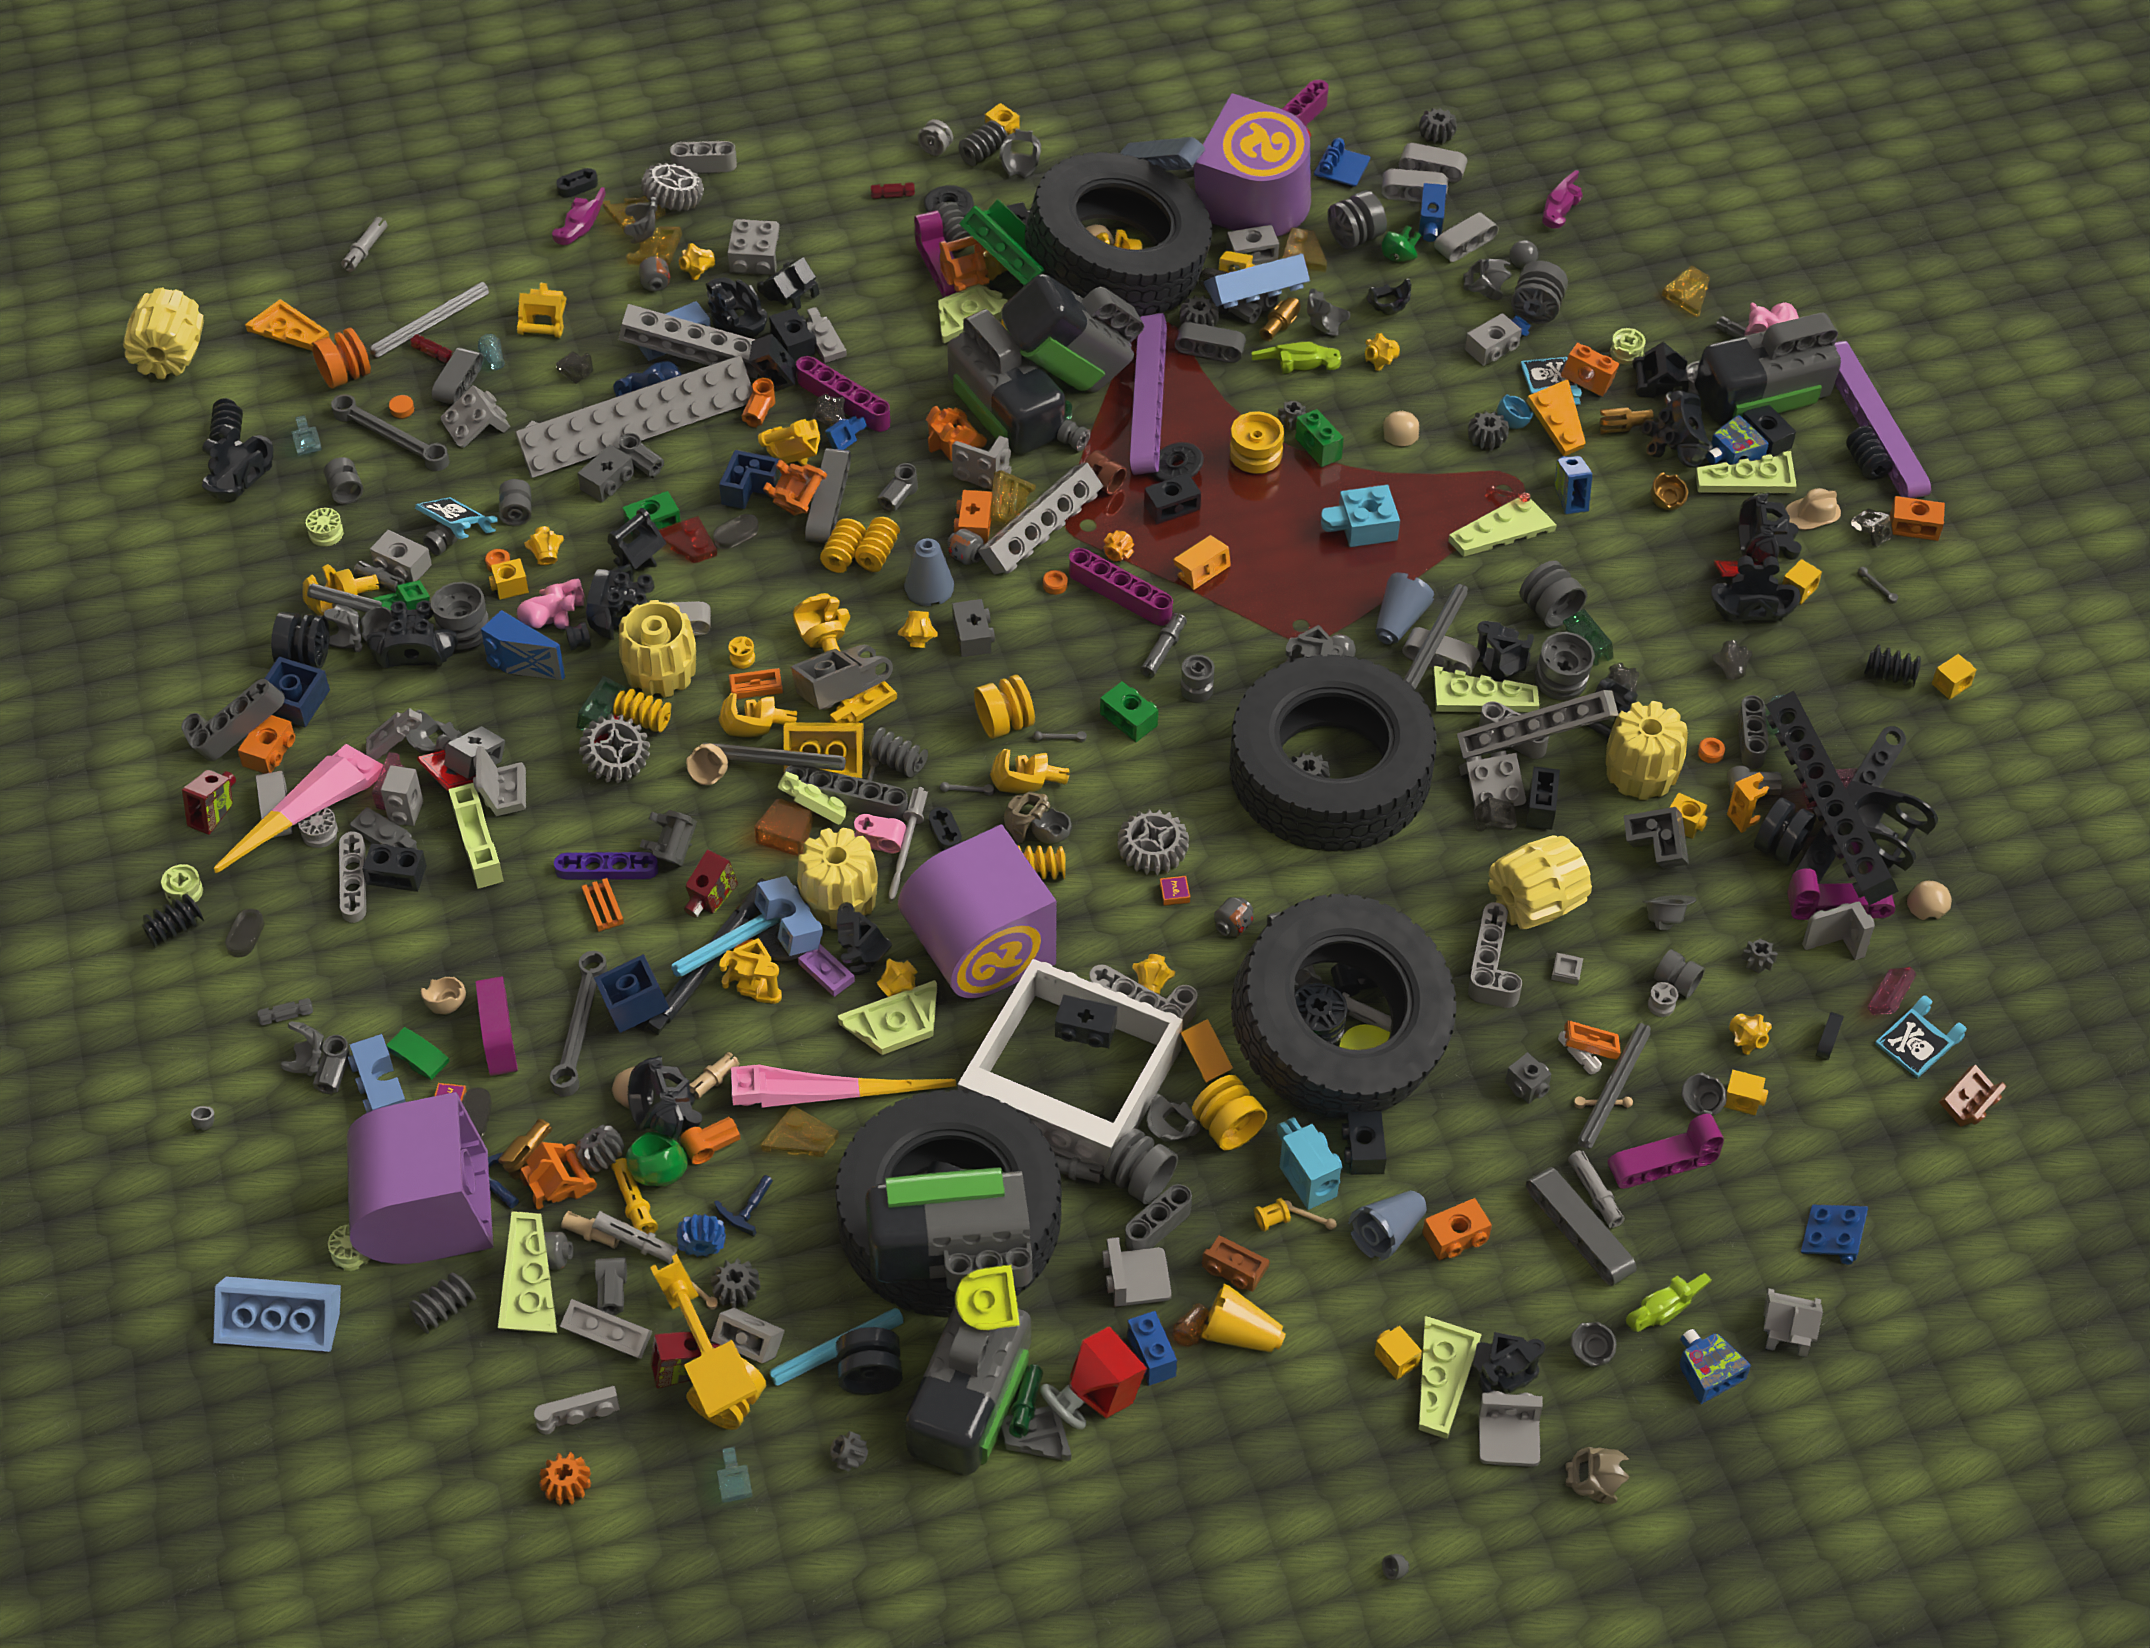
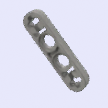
M357 832L345 833L339 841L340 909L345 921L352 923L359 922L366 915V881L362 870L366 860V851L363 837ZM351 843H355V844H354V851H355V853H351V852H350V848H349V847L351 846ZM357 862L360 864L354 870L346 869L349 863ZM356 883L360 885L356 891L346 890V887L350 884ZM351 901H355V911L350 912Z

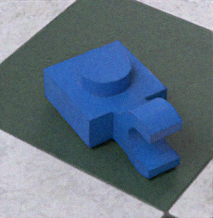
M853 416L849 420L841 419L827 429L825 433L833 449L844 450L857 441L855 433L864 429L867 424L863 417L857 419L856 416Z

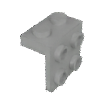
M741 219L733 222L728 249L730 272L774 275L776 273L775 251L780 229L778 222Z
M473 385L441 416V421L461 448L466 447L489 424L503 433L511 427L505 419L507 417L506 413L499 406H496L495 402L497 400L489 391L484 393Z
M999 436L989 452L955 441L952 445L953 475L962 481H968L997 492L1003 481L1008 480L1011 474V466H1009L1011 450L1009 449L1008 438Z
M477 747L476 756L473 758L476 769V777L473 778L475 790L482 794L485 805L490 807L496 816L525 810L526 768L523 763L520 762L497 768L484 747Z
M1506 751L1491 753V758L1482 759L1481 755L1466 758V763L1459 766L1461 776L1468 775L1476 812L1494 811L1523 805L1526 802L1516 753L1506 754Z
M1860 901L1852 904L1845 903L1828 911H1818L1809 919L1802 945L1805 950L1843 939L1855 960L1864 958L1875 927L1871 915H1867Z
M1119 1238L1107 1239V1250L1102 1251L1104 1268H1109L1110 1275L1106 1276L1107 1292L1113 1293L1115 1307L1168 1301L1171 1298V1287L1164 1249L1150 1248L1121 1252Z
M1499 1391L1482 1393L1479 1406V1458L1482 1463L1533 1467L1539 1464V1419L1543 1408L1542 1396H1534L1530 1393L1510 1395Z

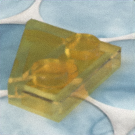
M646 196L625 198L624 203L610 204V200H606L603 202V207L624 230L626 225L635 223L633 217L626 215L625 208L628 205L649 203ZM657 205L655 219L665 215V209L660 205Z
M663 226L656 228L652 237L639 244L641 248L635 254H627L628 264H640L646 258L654 256L665 260L670 265L682 236L681 228Z
M1292 227L1283 259L1303 254L1307 269L1326 272L1327 262L1315 232Z
M1691 266L1663 288L1662 295L1698 317L1709 285L1710 276Z
M1002 470L994 472L990 518L1004 524H1009L1020 514V510L1027 504L1026 498L1029 493L1034 492L1036 485Z
M792 1106L761 1143V1146L765 1152H771V1149L787 1150L788 1154H808L809 1156L824 1157L839 1138V1131L799 1108Z

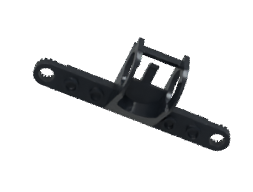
M1888 726L1878 735L1845 789L1884 863L1889 867L1895 864L1906 871L1916 860V853L1906 845L1916 828L1928 835L1936 827L1938 816L1927 803L1915 796L1879 787L1906 743V736L1900 728ZM1886 735H1895L1898 741L1897 745L1889 744L1886 740ZM1907 803L1918 808L1925 814L1927 821H1918L1910 818L1901 811L1898 804ZM1884 813L1908 828L1902 840L1898 839V833L1893 832L1880 822ZM1823 827L1820 828L1793 872L1795 873L1800 869L1806 868L1812 869L1816 872L1818 884L1837 855L1832 846L1837 842L1835 839L1829 841ZM1876 840L1889 841L1895 844L1897 848L1890 855L1878 846ZM1903 851L1905 857L1900 858L1899 855Z

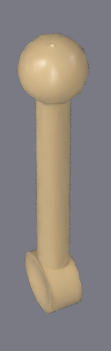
M1576 1097L1574 1105L1576 1108L1582 1109L1585 1105H1596L1598 1100H1585L1583 1097ZM1625 1097L1623 1100H1616L1614 1105H1623L1629 1108L1633 1105V1100L1630 1097Z
M1285 1201L1289 1212L1322 1223L1330 1230L1334 1229L1337 1225L1334 1219H1324L1292 1206L1290 1201Z
M693 1283L698 1295L706 1301L707 1307L711 1310L718 1307L717 1298L709 1297Z

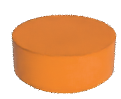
M399 395L392 398L389 402L390 412L396 418H406L414 412L413 400L408 396Z
M494 549L488 552L485 557L486 567L490 572H492L491 565L511 561L509 553L503 549Z
M1052 570L1044 575L1043 588L1047 593L1058 595L1066 591L1068 578L1065 573Z
M1706 738L1700 742L1698 756L1701 760L1707 763H1717L1723 759L1725 746L1720 740Z

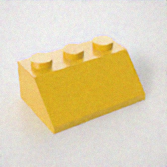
M786 722L784 725V750L843 756L846 759L844 770H822L862 778L863 723Z

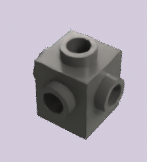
M1527 1052L1508 1067L1505 1083L1517 1097L1523 1098L1529 1104L1536 1098L1541 1099L1548 1093L1551 1073L1545 1064L1538 1062Z

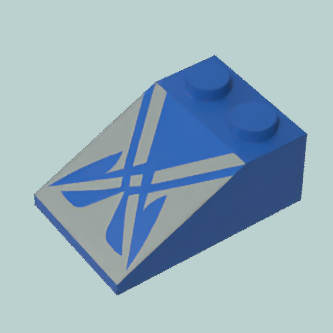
M502 610L481 628L487 656L486 660L493 668H499L509 674L563 680L565 678L560 645Z

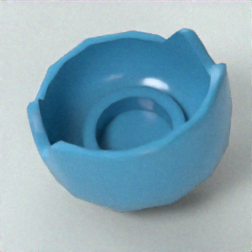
M1505 395L1497 406V415H1504V420L1508 422L1510 429H1519L1526 426L1533 416V412H1530L1526 402L1516 396Z

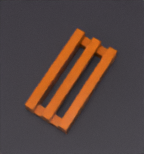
M779 668L729 675L731 693L737 694L736 699L783 693Z
M607 878L602 879L600 884L596 881L592 882L590 887H587V884L582 886L584 897L598 932L624 924L623 916ZM602 890H605L616 917L615 920L611 918L601 893ZM593 893L597 896L606 923L602 924L591 897Z
M1567 1021L1565 1024L1566 1046L1617 1060L1620 1056L1618 1034L1573 1021Z

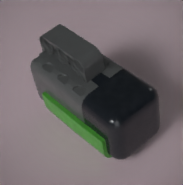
M1038 274L1033 277L1001 309L1005 328L1020 348L1022 356L1080 391L1087 390L1091 393L1099 391L1131 362L1134 356L1131 350V342L1144 329V324L1135 308L1108 289L1098 287L1092 290L1085 298H1082L1046 274Z
M984 309L964 318L963 333L950 340L947 347L948 378L952 382L957 396L996 440L999 436L1008 438L1011 451L1018 455L1027 454L1057 439L1058 431L1065 422V396L1063 391L1040 366L1021 355L1020 348L1016 345L1007 329L987 309Z
M1823 312L1776 323L1763 332L1706 346L1702 352L1694 380L1695 389L1711 417L1717 422H1729L1738 415L1743 417V413L1747 410L1770 405L1777 413H1782L1815 404L1819 398L1830 396L1841 366V358L1835 346L1838 332L1828 315Z
M1001 1168L885 1178L886 1184L872 1186L867 1191L865 1209L870 1267L874 1278L879 1282L893 1283L946 1277L947 1287L951 1291L956 1292L960 1281L970 1272L977 1269L1010 1264L1012 1266L1014 1288L1026 1286L1031 1282L1032 1251L1030 1225L1022 1171L1002 1173Z
M954 1305L905 1418L906 1446L912 1457L961 1475H970L979 1468L980 1464L987 1463L1029 1362L1028 1349L1031 1344V1317L1026 1311L1018 1309L1019 1326L979 1330L968 1325L960 1317L956 1305Z

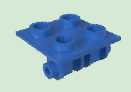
M1336 138L1332 141L1331 146L1327 147L1314 175L1356 187L1371 157L1344 150V140Z
M1812 1205L1801 1253L1839 1255L1842 1263L1846 1265L1852 1264L1858 1255L1868 1206Z

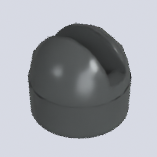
M207 1106L193 1109L191 1112L193 1126L203 1131L211 1128L214 1123V1110Z
M1391 1554L1384 1557L1382 1569L1388 1579H1399L1408 1573L1409 1563L1403 1555Z

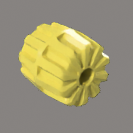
M156 288L153 293H145L140 298L128 321L123 347L126 349L125 357L129 363L138 365V372L144 375L150 372L155 373L157 379H165L166 375L171 373L177 377L183 373L186 366H189L196 353L203 328V315L199 313V306L194 299H189L179 290L175 289L172 291L165 290L164 288Z
M650 600L646 604H637L630 608V613L623 617L619 624V656L628 684L633 689L641 688L644 696H653L655 693H660L664 698L674 695L675 689H686L691 683V677L696 673V642L687 614H682L679 607L673 603L667 604L659 602V600Z
M1638 701L1631 704L1630 710L1627 713L1621 711L1619 716L1616 717L1607 743L1606 775L1610 783H1614L1619 788L1618 791L1621 794L1637 797L1639 800H1648L1650 797H1662L1669 792L1671 785L1674 786L1676 784L1686 756L1688 731L1686 723L1680 721L1681 716L1675 709L1669 708L1665 710L1662 708V703L1652 701L1648 706H1643Z
M830 828L821 830L820 837L817 839L808 838L806 840L803 854H799L797 883L800 896L804 903L809 905L816 921L831 926V929H838L837 914L838 908L842 903H851L855 908V912H860L864 916L871 914L875 907L878 883L875 857L871 851L870 843L863 836L854 837V831L851 829L842 828L838 833H833Z
M1552 835L1525 844L1498 859L1489 869V877L1491 879L1488 884L1491 894L1496 895L1497 900L1495 903H1500L1506 907L1508 911L1507 922L1511 926L1518 924L1520 929H1529L1563 916L1584 904L1592 890L1591 874L1578 847H1575L1564 836L1557 837Z

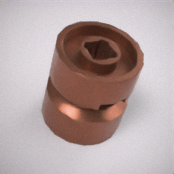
M1100 451L1091 453L1084 462L1089 464L1102 483L1103 487L1101 490L1109 495L1117 492L1126 479L1127 469L1116 461H1111V458Z

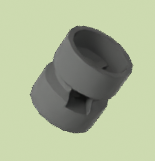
M336 458L327 463L323 472L333 499L341 504H349L358 500L362 496L364 489L354 463L348 458Z
M519 479L504 481L499 488L500 519L512 526L526 524L531 518L530 485Z
M1196 654L1187 657L1183 661L1180 691L1186 700L1200 703L1212 696L1215 666L1209 657Z
M1670 949L1659 963L1654 974V980L1659 983L1673 984L1678 994L1689 998L1701 982L1705 968L1694 961L1685 963L1683 955Z

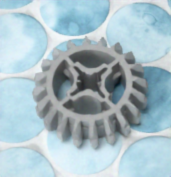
M657 163L656 166L653 165L646 169L642 178L641 190H643V195L647 197L648 201H650V197H655L657 205H660L662 208L666 207L670 210L676 209L680 211L681 209L695 208V205L699 204L703 193V184L698 174L691 173V169H685L683 166L679 167L675 164L669 165L664 163V165Z
M611 713L608 715L607 721L600 716L597 722H590L589 728L584 729V737H581L579 744L582 746L579 749V754L584 756L582 764H589L588 773L596 770L597 779L604 775L606 776V782H609L611 777H614L618 784L622 776L628 781L631 779V774L637 776L640 773V768L643 769L645 767V760L650 755L647 751L650 744L645 741L647 738L646 733H639L641 725L632 726V718L625 722L623 721V715H620L618 720H615ZM608 733L607 740L594 744V741L599 736ZM635 753V756L630 761L621 764L622 757Z
M1148 809L1147 814L1138 811L1136 817L1130 815L1128 822H1123L1118 833V849L1122 859L1126 860L1128 867L1135 865L1136 872L1144 869L1146 875L1150 871H1155L1158 875L1160 870L1168 873L1170 867L1177 869L1179 862H1183L1188 851L1189 835L1186 832L1185 824H1180L1179 817L1172 818L1170 812L1163 815L1160 809L1157 813H1152Z

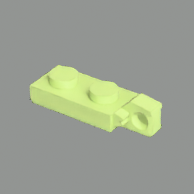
M789 772L784 773L778 783V789L795 797L794 801L838 825L843 822L847 806L840 799L829 797L821 793L818 787L801 782L797 775Z

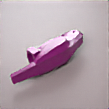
M1575 170L1548 195L1542 218L1545 226L1554 229L1562 227L1566 221L1563 216L1569 212L1572 205L1575 206L1581 201L1583 196L1581 188L1572 184L1578 178L1579 171Z
M601 187L596 198L590 202L584 198H575L571 205V210L566 216L565 226L560 229L556 228L552 232L553 240L556 243L570 245L578 237L585 236L601 209L606 195L605 188Z

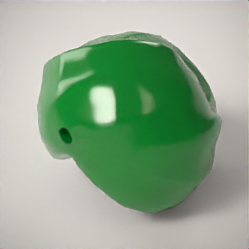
M648 1132L637 1138L626 1153V1163L628 1171L636 1182L645 1186L663 1187L677 1182L685 1173L687 1157L683 1148L674 1139L660 1133Z

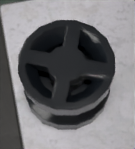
M581 622L575 627L565 626L571 651L576 650L578 646H591L585 622Z

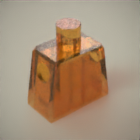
M794 798L792 802L776 799L754 827L756 843L799 857V854H803L804 843L809 838L812 829V810L794 801Z

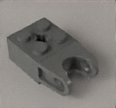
M859 645L841 652L835 648L790 666L797 694L819 710L828 709L833 704L844 699H851L855 695L887 680L893 670L892 662L885 656H876L875 650L869 645ZM865 651H869L870 658H862L860 655ZM885 662V671L880 675H876V666Z

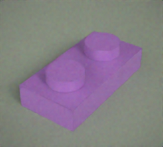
M819 944V949L808 951L798 958L799 965L834 997L855 982L854 975L821 944Z

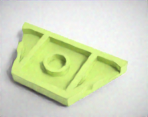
M980 284L970 286L964 291L956 292L938 300L942 342L945 344L951 339L958 337L960 333H963V319L979 311L987 309L997 320L1002 318L1001 309L1008 300L1003 298L1002 293L989 290L986 286Z
M934 980L917 986L911 991H904L838 1015L839 1025L882 1055L933 1037L937 983Z

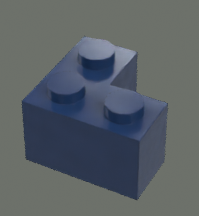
M735 450L719 484L721 504L745 509L752 492L768 495L763 488L766 483H770L773 487L777 485L782 474L777 469L776 464L781 459Z

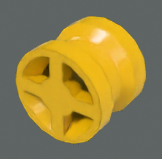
M742 636L730 641L728 648L731 664L739 669L748 668L755 662L753 641Z

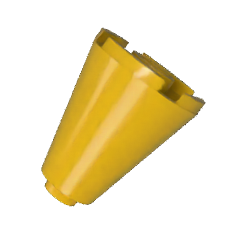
M1223 1284L1209 1312V1324L1204 1325L1201 1338L1272 1353L1274 1348L1280 1349L1286 1333L1281 1332L1283 1326L1232 1287Z

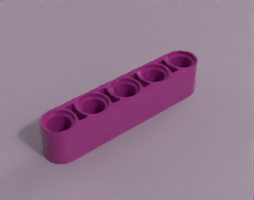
M804 356L798 359L796 363L797 381L801 387L851 417L856 416L857 419L863 417L867 427L874 431L882 432L890 427V406L888 402L811 356Z
M1076 548L1070 552L1069 575L1073 580L1156 625L1164 626L1169 623L1172 618L1173 599L1168 593L1087 549Z

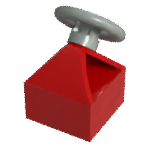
M1109 1326L1082 1341L1069 1376L1070 1385L1068 1384L1060 1392L1053 1386L1044 1384L1041 1386L1040 1391L1046 1402L1064 1421L1072 1427L1082 1430L1086 1426V1421L1077 1408L1085 1402L1102 1416L1108 1418L1132 1405L1147 1368Z

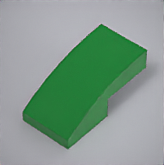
M418 580L397 585L396 593L372 599L381 601L382 607H387L389 610H391V605L397 601L404 602L408 610H415L418 602L423 600L429 601L430 596L421 581Z
M406 1027L386 1045L389 1053L408 1062L413 1071L430 1080L450 1062L449 1058L434 1045Z

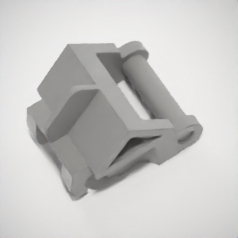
M1768 1288L1763 1314L1765 1316L1764 1331H1767V1334H1769L1765 1349L1775 1350L1779 1341L1798 1344V1356L1807 1357L1811 1341L1816 1342L1823 1314L1821 1299L1814 1298L1813 1301L1774 1293V1289Z

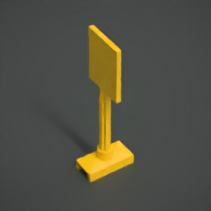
M675 1254L671 1256L674 1263L658 1270L656 1265L650 1268L672 1309L680 1306L702 1355L686 1363L684 1366L707 1416L711 1418L758 1392L733 1340L717 1348L712 1347L690 1301L699 1295L678 1255Z

